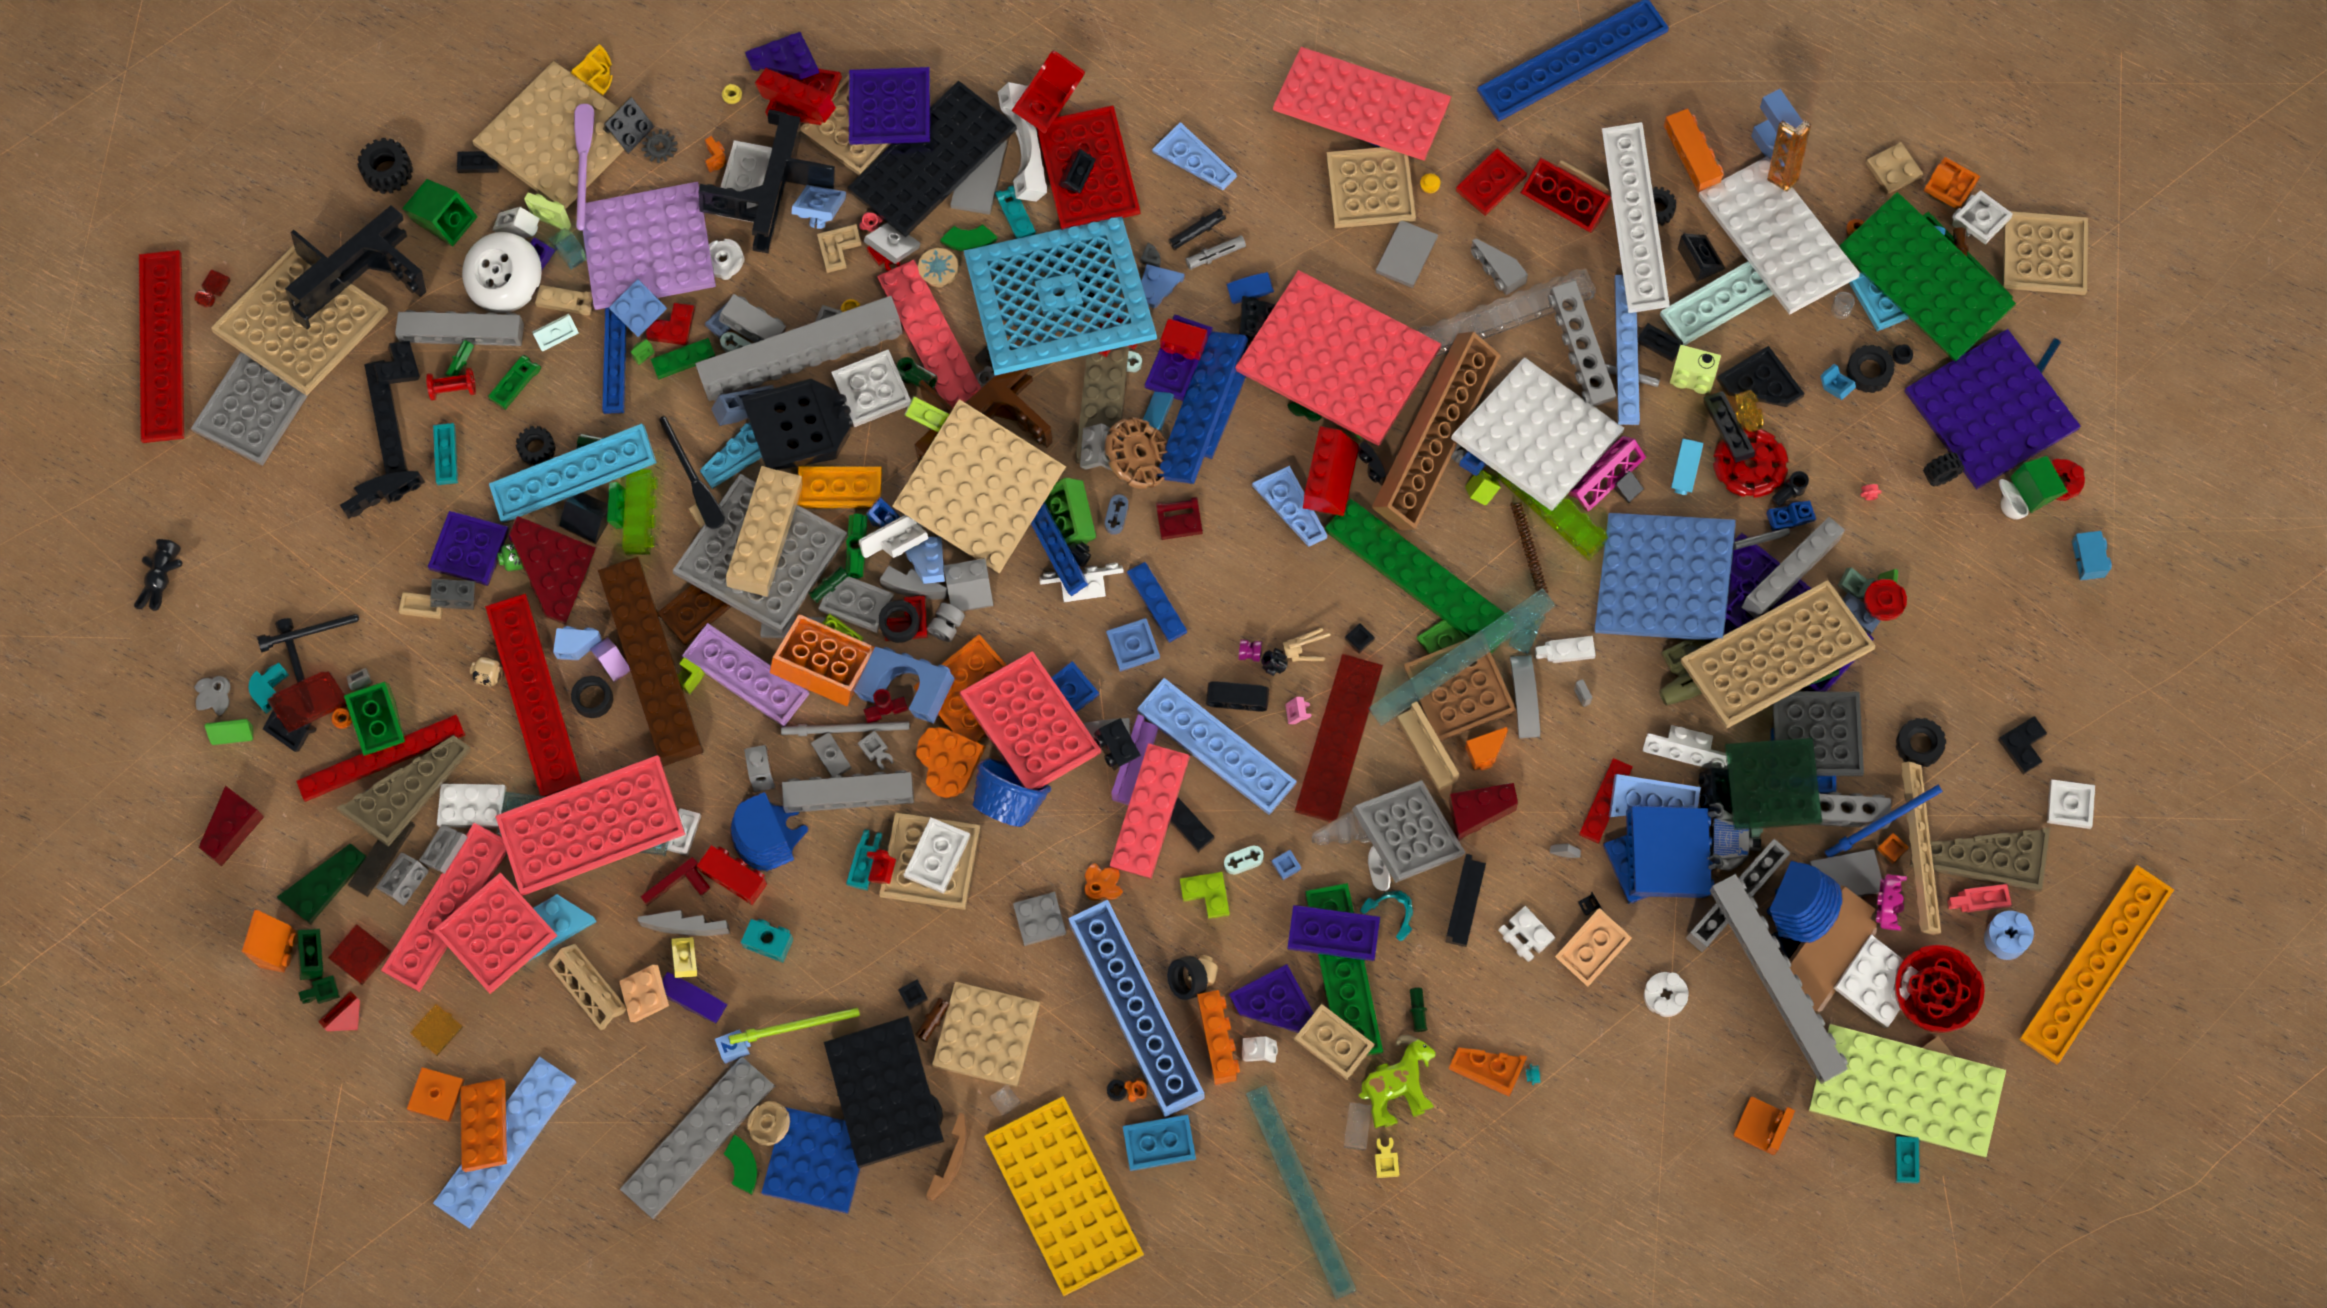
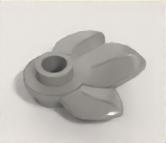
M217 676L213 679L203 678L197 682L194 688L200 694L196 698V709L201 711L212 707L215 713L221 716L228 708L230 702L227 695L231 688L228 679ZM218 683L221 684V688L219 690H217Z

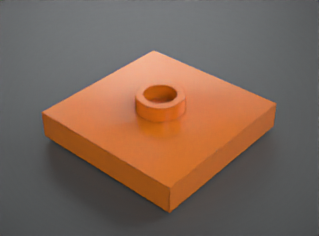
M422 1067L407 1110L450 1122L461 1092V1086H463L465 1080Z

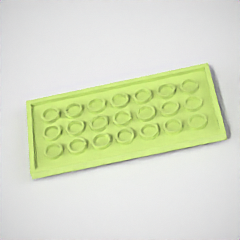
M1829 1024L1827 1033H1831L1836 1041L1835 1047L1838 1053H1842L1848 1062V1065H1846L1848 1069L1823 1084H1820L1816 1077L1809 1111L1905 1137H1918L1919 1140L1987 1157L2006 1070Z

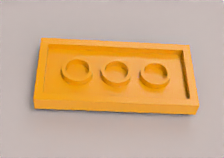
M798 467V475L802 476V490L797 505L802 508H871L878 498L881 497L882 467Z

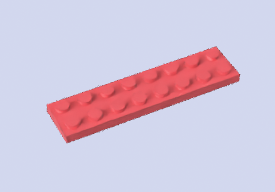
M912 260L877 276L885 295L892 297L900 323L924 369L937 375L938 380L934 387L937 394L954 408L959 399L966 403L981 389V386L924 278H922L923 276L919 274L918 266Z
M473 823L466 834L468 838L445 874L442 873L381 969L386 975L419 993L448 948L433 930L490 881L507 854L502 837L476 823Z

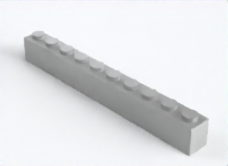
M1736 874L1713 885L1710 892L1820 1084H1823L1848 1069L1846 1066L1848 1062L1842 1053H1838L1835 1047L1836 1041L1832 1034L1826 1032L1822 1016L1819 1013H1815L1811 997L1808 994H1804L1798 975H1794L1790 969L1791 963L1786 955L1781 954L1777 938L1770 935L1766 919L1763 916H1759L1756 910L1758 906L1755 900L1747 895L1745 891L1747 887L1741 878L1738 879Z

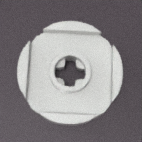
M724 239V241L719 242L716 240L709 244L714 277L722 278L723 280L730 279L741 269L745 261L740 246L731 239ZM727 255V260L724 262H720L719 257H725Z
M1661 972L1650 978L1645 986L1643 995L1649 1010L1663 1017H1671L1682 1011L1687 1004L1689 992L1686 983L1678 974ZM1663 989L1672 993L1669 1000L1660 996L1663 993Z

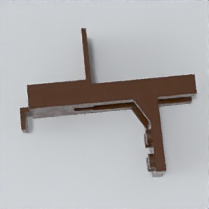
M1031 368L995 375L966 402V404L990 419L1000 417L1018 421L1019 427L1025 432L1028 430L1032 434L1034 441L1039 445L1043 444L1048 448L1053 443L1051 426L1017 396L1033 382V377L1030 374H1026ZM921 380L919 385L922 398L928 404L950 414L953 408L926 382ZM930 429L914 444L919 462L938 432Z

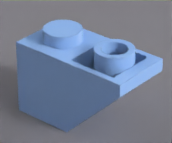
M565 626L563 629L557 628L553 653L557 659L579 660L591 651L592 647L600 643L602 637L599 631L594 628H584V630H578L570 626Z

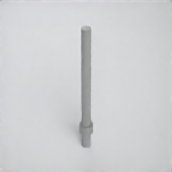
M910 722L807 725V723L798 724V726L781 727V734H798L800 737L808 736V734L828 732L910 730Z

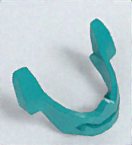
M1395 890L1385 892L1376 900L1368 898L1360 909L1362 914H1366L1371 908L1375 909L1380 901L1386 898H1396L1398 902L1404 904L1405 919L1396 935L1399 941H1403L1412 931V928L1409 926V921L1413 915L1410 897L1402 891Z

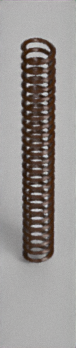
M1511 502L1510 506H1512L1513 517L1515 518L1517 529H1519L1520 540H1522V547L1524 548L1527 563H1529L1528 567H1530L1531 578L1533 579L1535 590H1537V597L1540 599L1548 598V596L1539 597V595L1547 594L1549 591L1546 590L1548 588L1545 586L1546 583H1542L1545 579H1541L1544 575H1541L1543 572L1540 571L1542 569L1539 567L1541 564L1538 563L1540 560H1535L1538 556H1535L1537 552H1534L1536 550L1533 548L1535 546L1533 544L1534 541H1530L1533 537H1529L1531 533H1528L1530 532L1527 525L1528 522H1524L1527 518H1524L1526 514H1523L1525 512L1522 510L1524 507L1521 506L1523 503L1512 505L1513 502Z

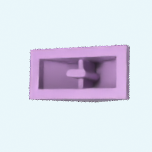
M608 637L590 649L613 682L630 672L629 665Z

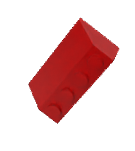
M1319 427L1304 493L1303 509L1344 516L1359 445L1341 430Z

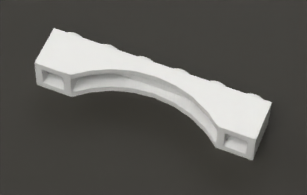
M1008 82L998 91L1001 111L1017 127L1015 132L1020 144V168L1013 180L1016 199L1037 202L1047 193L1037 130L1035 126L1012 112L1013 107L1028 86Z

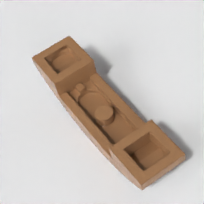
M959 1113L951 1133L953 1138L958 1139L945 1174L943 1178L934 1175L926 1194L927 1199L930 1201L936 1199L946 1190L962 1164L967 1144V1124L962 1113Z

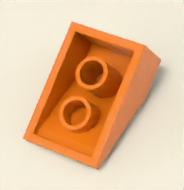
M254 910L242 952L259 968L285 973L286 967L291 962L290 953L292 946H295L297 942V931L292 926L259 910Z

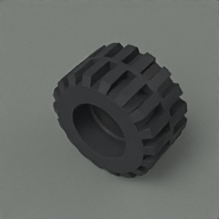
M381 138V141L375 139L373 140L374 143L366 144V149L362 148L360 151L362 156H358L359 163L357 164L367 186L375 192L380 191L381 194H385L386 191L391 194L396 189L400 191L401 186H406L408 184L407 180H411V173L413 172L412 162L404 146L402 147L398 141L395 143L394 139L387 141L386 138ZM394 161L393 166L388 170H376L381 163Z

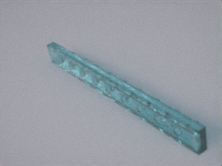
M1542 588L1370 706L1369 711L1380 726H1383L1409 708L1412 703L1418 702L1555 607L1554 602Z
M1265 1085L1246 1093L1251 1109L1335 1300L1356 1292L1353 1280L1267 1086Z

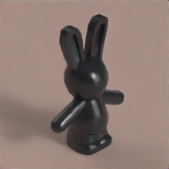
M157 539V549L153 553L152 559L148 556L142 558L143 564L149 567L150 570L144 577L145 587L134 603L136 609H143L149 599V608L151 610L157 611L161 607L162 591L169 583L167 572L177 569L183 564L180 559L176 560L181 547L175 542Z

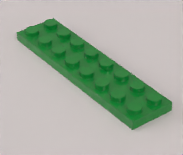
M1348 883L1305 891L1308 907L1354 913ZM1318 954L1329 1010L1374 1043V1047L1367 1056L1383 1053L1364 960Z

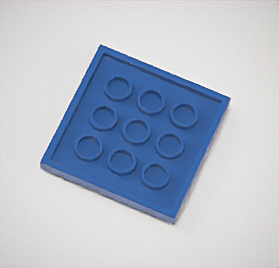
M785 1107L790 1117L789 1129L784 1138L774 1144L761 1192L762 1195L849 1214L860 1168L857 1167L845 1120Z

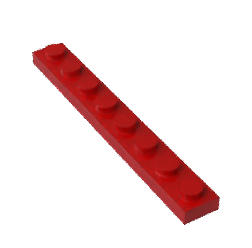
M456 714L405 735L404 743L366 756L362 753L299 779L296 782L303 800L307 802L427 752L453 735L457 738L463 737L465 732Z

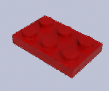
M1497 148L1456 187V192L1486 216L1527 177V173Z

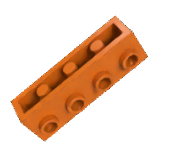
M1687 108L1666 116L1664 128L1697 192L1699 193L1708 187L1721 183L1722 176L1724 175L1723 169L1720 164L1717 165L1712 148H1708L1705 134L1699 130L1695 115H1691Z
M1219 990L1197 994L1214 1083L1218 1085L1237 1081L1236 1073H1240L1238 1060H1233L1232 1052L1235 1051L1234 1040L1228 1037L1227 1031L1231 1030L1229 1017H1224L1223 1009H1227L1225 997L1220 996Z

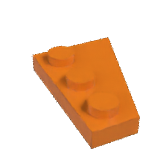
M1458 1047L1449 1070L1510 1097L1527 1056H1509L1507 1053L1494 1054L1486 1053L1483 1050Z

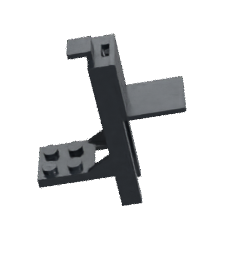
M775 110L768 111V123L778 126L764 184L744 191H736L733 188H720L712 184H700L698 190L699 212L754 222L752 228V235L755 236L753 251L769 254L786 182L834 189L835 186L834 166L796 159L801 139V117ZM747 202L758 204V206L747 208Z
M390 205L329 257H326L298 232L292 230L290 233L296 254L311 266L285 288L295 320L308 330L311 327L309 319L368 269L391 273L393 278L397 281L401 280L411 293L415 292L420 297L426 293L422 270L394 248L407 237L406 231L398 228V224L404 220L403 214Z

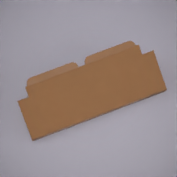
M1842 885L1840 886L1842 905L1839 916L1832 928H1830L1826 935H1823L1814 942H1801L1789 959L1791 963L1790 969L1794 975L1796 974L1800 978L1803 985L1801 988L1805 995L1808 994L1814 1003L1812 1007L1815 1012H1821L1836 992L1834 986L1868 937L1870 935L1875 936L1877 932L1876 926L1878 924L1870 919L1876 909Z

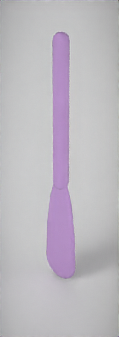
M589 104L578 105L574 112L575 140L579 155L576 223L578 230H583L585 227L587 155L591 146L595 112L594 108Z

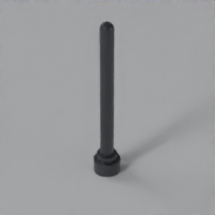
M353 614L272 637L263 634L257 636L261 653L266 652L275 644L356 623L359 621V616Z
M284 618L275 623L277 632L280 634L291 632L294 629L291 618ZM294 640L286 641L285 644L307 713H312L314 707Z

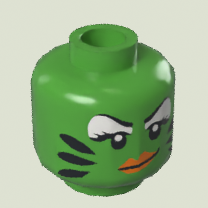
M503 545L501 553H497L499 565H504L506 571L522 570L523 567L514 545Z

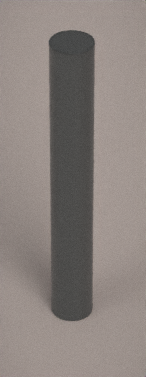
M1783 528L1734 541L1733 550L1789 536L1790 530Z

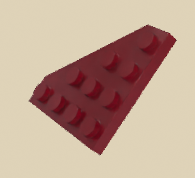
M517 516L508 537L515 547L519 561L524 571H526L545 617L566 624L596 547Z

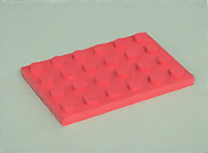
M1033 651L960 692L961 698L1024 788L1038 790L1101 753L1100 747Z

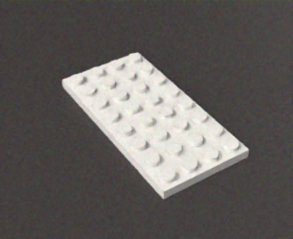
M1768 156L1721 180V183L1699 192L1701 201L1789 315L1859 277V271Z

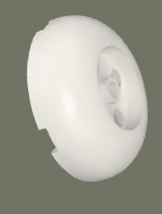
M509 232L492 233L479 239L468 251L462 268L463 284L469 297L481 308L493 313H510L522 308L532 299L531 296L536 287H539L541 280V262L532 244L521 236ZM508 256V260L506 262H502L501 258ZM489 260L490 264L485 268V263ZM490 279H493V281H494V284H493L492 287H490V285H491Z

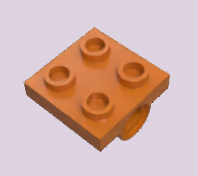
M1944 157L1925 186L1924 192L1958 209L1963 206L1979 181L1980 176Z

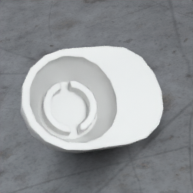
M2000 479L1999 486L2003 493L2000 503L2002 512L2013 520L2026 517L2028 515V506L2016 486L2007 480Z
M1372 846L1368 855L1371 879L1377 889L1386 891L1390 888V873L1376 849Z

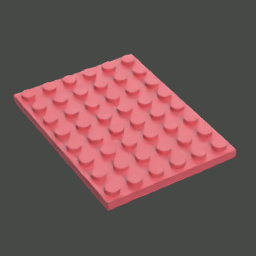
M1298 270L1235 369L1246 377L1379 446L1439 352L1441 343Z

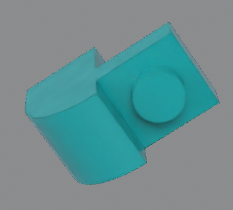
M279 662L276 665L270 666L263 676L256 670L249 681L248 687L251 697L266 714L283 701L273 689L289 676Z

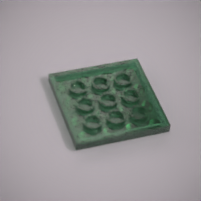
M1813 738L1725 744L1734 830L1822 824Z

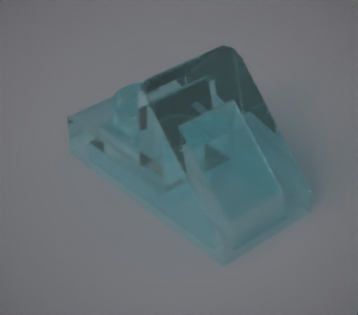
M1526 608L1519 619L1509 646L1528 654L1546 617Z

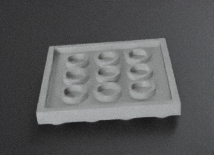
M1422 780L1355 805L1352 809L1395 883L1462 857L1466 853Z

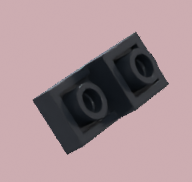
M1364 440L1358 446V456L1365 464L1369 463L1367 468L1368 477L1373 482H1378L1382 486L1386 479L1385 470L1375 451Z

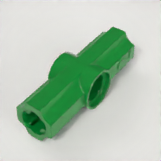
M862 514L849 515L845 570L849 577L854 579L864 576L865 557L862 556L860 547L858 549L851 548L867 535L868 517Z

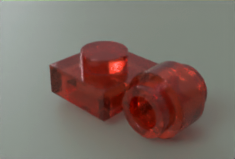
M211 269L201 285L204 290H198L194 300L198 305L205 308L212 307L215 303L214 294L221 297L231 281L230 278Z

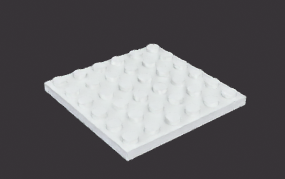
M1524 357L1453 433L1451 439L1553 511L1623 433L1624 427L1594 406H1591L1590 403H1585L1583 398Z

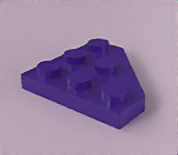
M801 32L745 52L751 69L755 71L768 68L782 75H793L794 79L799 80L819 73Z
M1287 964L1229 994L1239 1015L1296 1033L1300 1032L1314 1014Z

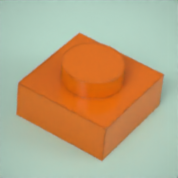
M1894 833L1877 848L1892 864L1909 849Z

